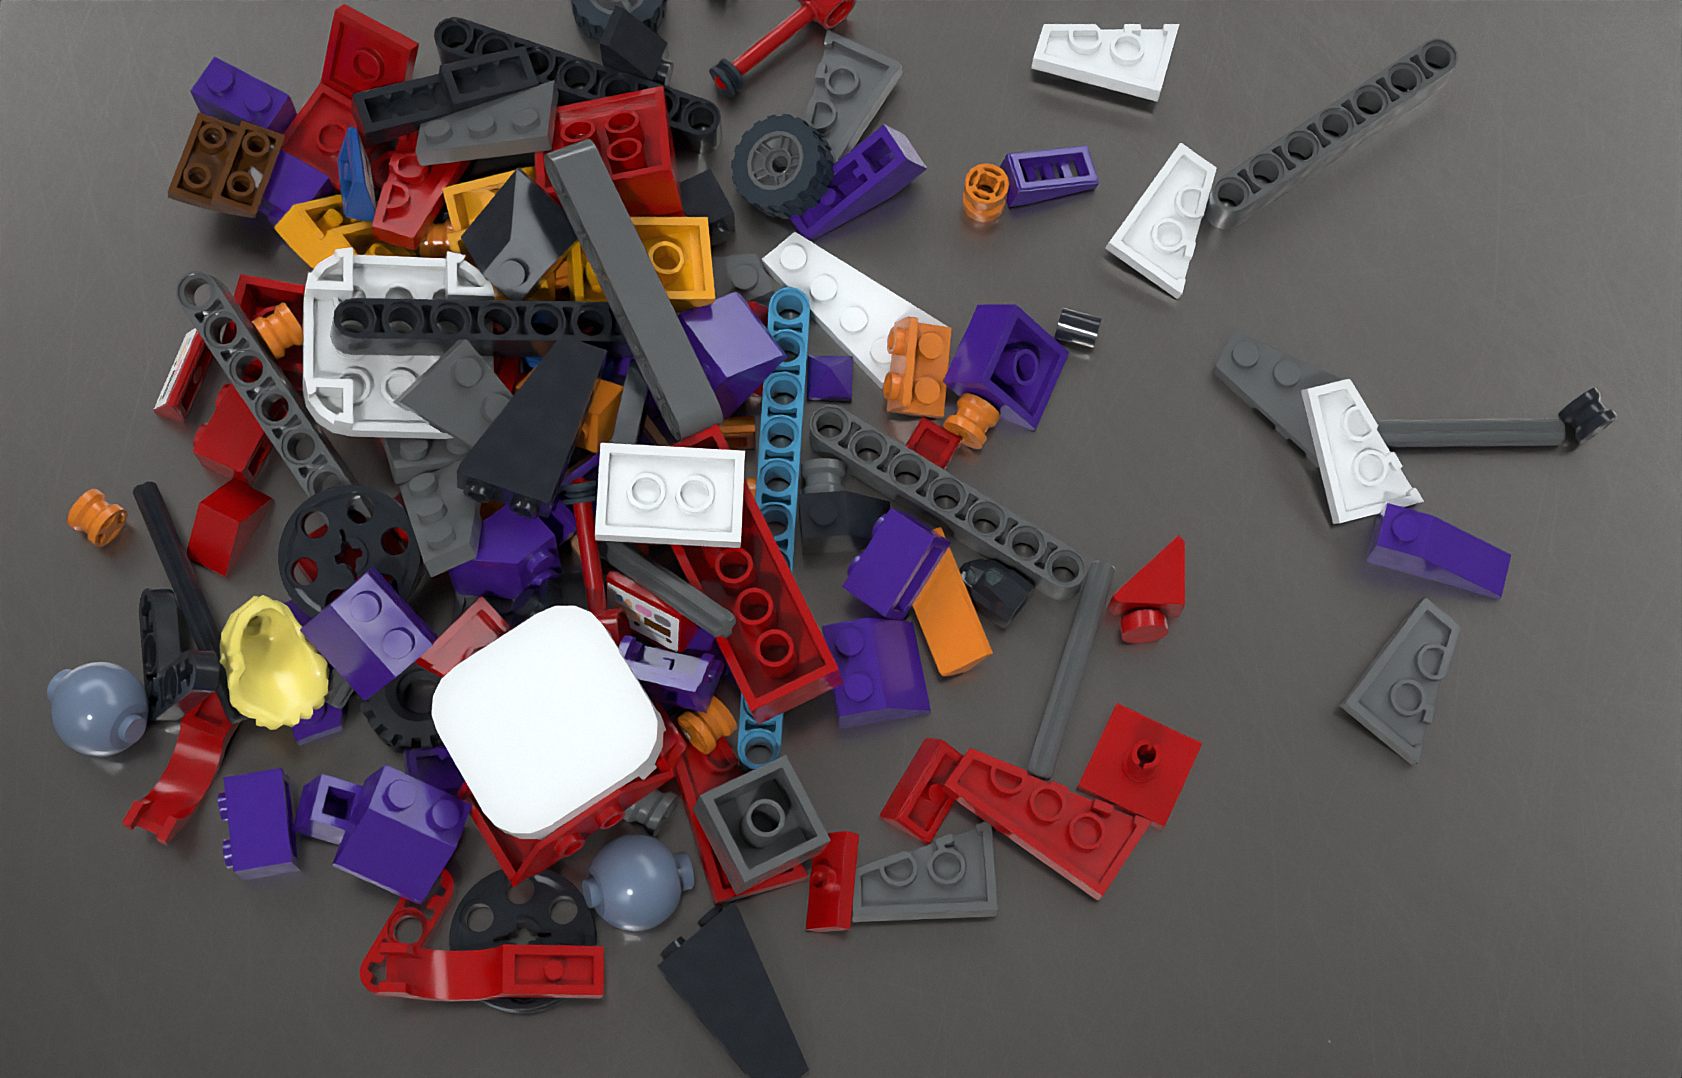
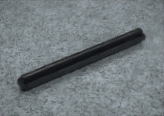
M147 481L144 484L137 485L132 493L198 650H212L218 658L219 679L215 691L225 715L232 724L246 720L248 717L240 714L230 703L226 669L219 662L221 659V635L157 484L153 481Z

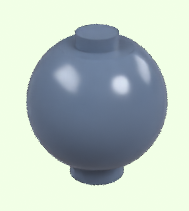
M92 662L81 665L74 670L65 669L57 673L48 686L47 698L51 702L50 715L53 727L59 738L69 748L80 754L92 757H106L118 754L137 742L146 730L149 716L147 693L139 679L120 665L109 662Z
M627 834L609 841L597 852L590 864L588 879H584L582 882L583 894L589 908L595 907L598 915L610 925L627 931H643L658 926L671 916L680 902L682 891L694 887V872L690 858L685 851L672 854L669 847L657 838L644 834Z

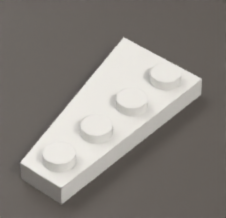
M796 232L762 258L763 268L783 288H798L806 294L810 304V316L849 356H853L854 362L881 389H883L885 376L890 372L892 354H889L887 351V339L890 329L894 327V322L910 316L918 318V323L948 327Z

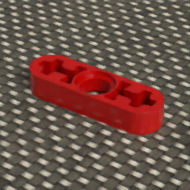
M443 868L439 877L443 878L441 885L446 890L445 894L442 897L433 895L426 906L428 911L434 912L431 919L428 920L418 909L409 907L412 901L401 897L361 963L359 972L361 982L374 995L389 997L388 995L378 994V986L374 985L377 977L372 973L375 965L384 967L387 964V956L380 955V942L400 943L395 935L398 923L405 918H416L422 924V934L411 945L426 949L457 895V885L452 875L445 868Z

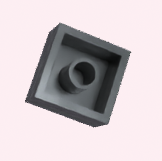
M787 755L700 795L693 808L736 895L821 854L831 841Z

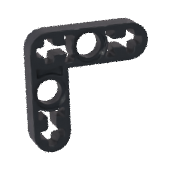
M146 588L140 598L139 623L144 688L149 701V718L152 721H176L216 690L219 679L218 658L212 650H187L181 654L177 603L173 590L168 588Z

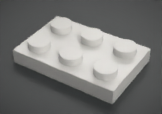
M601 443L595 540L740 548L745 451Z

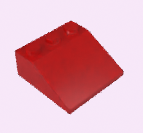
M663 86L557 107L552 150L535 152L536 183L559 204L561 202L545 168L544 155L582 140L590 139L595 144L630 217H660L669 213L683 211L680 180Z

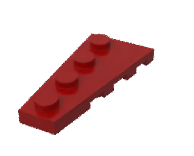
M419 130L398 137L395 153L392 152L389 163L390 172L388 179L383 184L372 222L373 238L414 251L446 202L442 188L456 185L472 161L466 160L420 166L415 153Z
M678 717L672 718L671 720L688 745L679 757L674 767V773L714 905L805 881L808 875L803 866L799 864L742 893L735 894L693 808L700 795L744 775L738 765L739 760L724 736L717 740L716 748L709 754H704L686 738L678 725Z
M969 748L941 788L947 795L1097 901L1104 895L1152 822L1138 815L1132 817L1113 809V805L1096 798L1092 801L1068 791L1069 787L1052 780L1048 783L1027 774V770L972 748Z

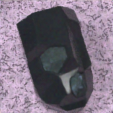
M976 559L965 562L959 569L975 610L1004 629L1013 622L1024 608L1035 589L1034 585L1016 571L1006 568L998 561Z

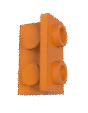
M910 316L894 322V327L890 329L887 339V351L889 354H892L890 372L885 376L883 384V396L885 399H888L887 412L935 419L944 417L947 385L943 383V380L948 371L951 327L918 323V318Z

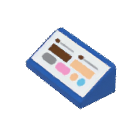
M350 126L346 131L337 158L343 210L347 218L373 222L376 212V201L370 163L357 128Z

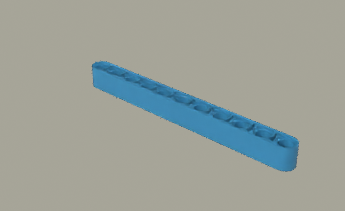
M785 287L776 291L771 297L767 330L783 351H792L798 357L791 362H782L763 383L755 501L766 523L778 521L786 526L787 530L783 534L773 537L793 575L810 304L808 297L800 289ZM785 309H794L801 315L796 319L786 320L780 317L779 313ZM785 392L794 396L795 400L788 405H780L774 402L772 398L778 393ZM776 435H785L793 441L786 448H776L769 443L771 438ZM773 478H782L790 486L784 491L775 492L768 489L766 484ZM741 692L737 749L739 767L746 774L781 757L784 713L757 725ZM755 745H763L771 750L772 757L763 764H755L748 760L746 753Z

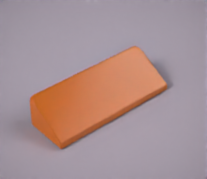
M941 527L933 529V531L946 539ZM949 547L912 605L938 671L942 676L965 673L993 654Z

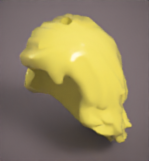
M264 595L260 597L253 596L230 615L221 633V659L219 662L226 669L232 707H235L240 714L256 719L257 726H266L269 730H277L283 725L293 727L299 723L300 719H311L313 710H317L324 705V697L329 693V668L324 656L319 653L317 648L300 631L302 626L297 622L289 607L278 600H272Z

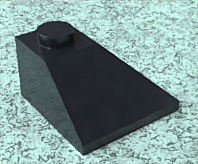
M520 168L513 172L461 236L481 274L513 301H526L531 298L579 241L562 205Z

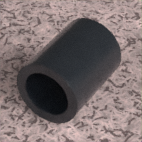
M1062 308L1054 338L1093 348L1102 318Z

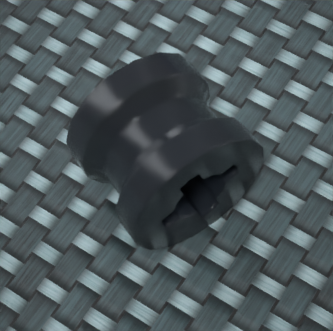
M1596 388L1586 391L1558 413V416L1564 423H1570L1576 430L1575 438L1580 444L1599 434L1618 418L1613 409L1605 408L1600 402L1601 394Z

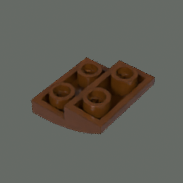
M198 112L169 186L168 198L216 212L256 218L284 144L285 135L243 120L240 126Z

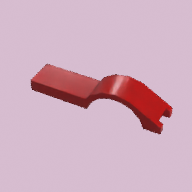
M216 691L184 715L180 722V731L174 752L165 771L148 795L141 800H134L122 821L123 827L129 830H133L136 826L158 835L156 837L158 842L167 846L196 813L218 774L226 746L239 723L232 724L228 721Z
M380 942V955L387 956L386 982H379L378 994L450 1002L480 1001L501 997L596 999L603 997L604 946L503 944L495 948L483 950L442 951L420 948L409 943Z

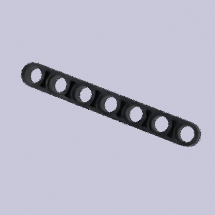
M446 18L439 22L435 28L434 39L442 65L525 46L533 70H546L542 75L536 76L539 85L555 80L559 94L557 107L663 86L667 109L670 112L668 115L675 147L695 154H708L716 150L721 143L720 111L709 100L463 18ZM455 42H464V45L459 48L448 47ZM578 82L587 84V86L578 90L570 88L571 85ZM699 123H706L711 126L704 131L692 128Z
M351 298L339 303L334 310L330 332L331 341L336 349L350 355L443 356L457 341L467 339L480 356L545 357L560 336L563 335L607 350L606 358L634 357L608 302ZM353 320L362 324L365 330L359 333H351L345 330L341 324L345 321ZM395 321H402L407 323L413 331L405 334L397 333L389 324ZM445 321L451 322L457 326L460 332L446 334L439 329L437 324ZM490 322L498 323L504 327L506 333L501 335L492 334L486 329L485 324ZM543 323L551 329L552 334L540 335L534 331L531 325ZM583 323L590 324L597 330L598 335H585L580 331L578 325Z

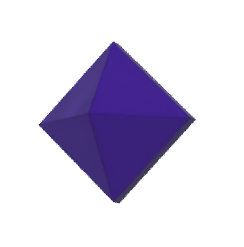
M808 355L807 400L852 401L853 356Z

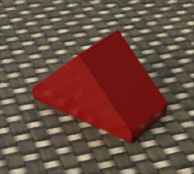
M232 478L199 502L186 551L188 559L227 579L272 506L274 499Z
M1179 535L1174 538L1112 595L1107 609L1113 615H1127L1138 610L1153 609L1161 611L1166 617H1179L1185 606V541Z

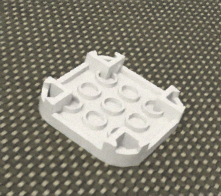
M353 247L335 249L334 255L319 262L314 270L308 273L303 301V394L306 408L318 424L332 433L351 437L454 438L430 426L428 421L415 413L406 411L393 403L441 356L345 354L333 345L330 332L334 310L339 303L351 298L494 300L492 283L485 279L479 269L464 260L465 255L448 251L446 259L353 255ZM349 320L341 324L345 330L351 333H359L365 330L363 325L357 321ZM395 321L389 324L397 333L405 334L413 331L407 323L402 321ZM445 321L437 324L439 329L446 334L460 332L457 326L451 322ZM493 322L486 323V329L493 334ZM481 356L494 372L493 356Z
M554 606L537 613L456 665L441 679L433 695L432 718L437 733L479 806L496 827L506 834L508 833L519 839L543 840L556 831L557 828L639 776L644 780L657 768L655 762L663 747V732L666 731L661 714L649 699L610 632L591 612L577 606Z

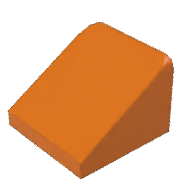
M729 416L727 420L723 419V424L719 428L730 449H753L756 447L754 416Z

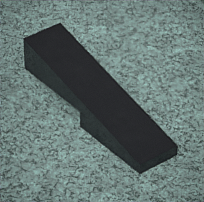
M525 46L440 65L439 74L353 93L351 111L364 149L416 132L420 129V124L538 86L539 83Z

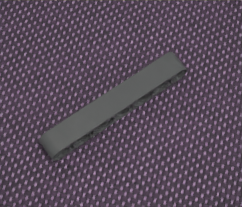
M1433 38L1424 42L1220 177L1213 185L1205 209V215L1209 223L1222 230H1230L1237 227L1441 91L1446 86L1458 61V51L1455 46L1442 38ZM1427 63H1434L1440 69L1431 68ZM1393 85H1400L1407 90V92L1398 91L1393 87ZM1358 107L1368 108L1374 115L1365 114ZM1324 130L1335 131L1340 137H1331ZM1289 153H1299L1302 156H1304L1306 160H1296L1293 157H1291ZM1263 175L1270 179L1272 183H1261L1254 176ZM1219 199H1231L1236 203L1237 206H1225L1219 201Z
M585 139L545 154L544 163L551 184L671 435L677 442H680L715 424H718V426L722 425L723 415L718 400L595 144L590 139Z
M191 271L184 274L176 286L178 303L307 496L310 498L322 491L323 481L332 474H336L339 477L341 485H359L228 288L220 280L202 271ZM204 284H209L211 287L210 299L205 304L197 306L194 301L196 290ZM229 322H235L237 326L235 339L228 344H222L220 340L222 327ZM260 360L263 365L261 377L253 383H248L245 377L247 366L252 361ZM280 398H285L289 404L287 416L275 422L271 416L272 404ZM311 436L315 443L314 452L308 459L300 460L296 453V446L302 438ZM367 497L355 499L350 506L349 514L351 517L361 512L368 522L374 513V506ZM319 512V514L329 527L328 518L324 513Z
M826 404L818 407L812 413L809 442L813 451L822 458L843 461L846 464V472L936 528L941 527L943 532L991 561H998L1006 568L1016 571L1034 585L1037 590L1058 601L1069 600L1080 591L1087 572V566L1083 556L1075 549L842 407ZM825 425H834L841 430V433L834 438H826L818 430ZM864 448H871L876 450L880 457L872 462H866L861 460L857 453ZM901 472H911L918 477L919 481L913 485H903L896 480L895 476ZM941 495H948L953 497L958 505L955 508L944 510L939 508L934 500ZM979 519H987L992 521L997 529L992 533L984 534L977 531L973 523ZM1018 543H1027L1034 548L1036 554L1030 558H1023L1018 556L1012 547ZM1057 567L1069 568L1074 573L1075 579L1070 582H1061L1054 577L1052 570Z

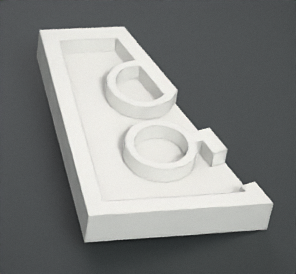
M1044 24L1031 68L1158 102L1179 24H1164L1163 29H1141V24H1124L1123 29L1101 30L1096 24Z
M1180 143L1105 249L1178 299L1183 293L1186 282L1185 276L1193 256L1196 236L1201 219L1204 216L1217 168Z
M1350 379L1301 390L1333 524L1378 514L1387 503L1405 507L1424 502L1417 489L1411 487L1400 469L1403 466L1395 452L1389 451L1377 431L1378 424Z

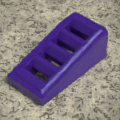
M1087 145L1008 153L1000 165L1009 181L1006 199L1009 207L1027 205L1097 188L1100 183ZM1068 162H1074L1078 177L1072 176ZM1056 165L1060 176L1059 179H1056L1052 166ZM1039 169L1041 181L1037 180L1034 170Z

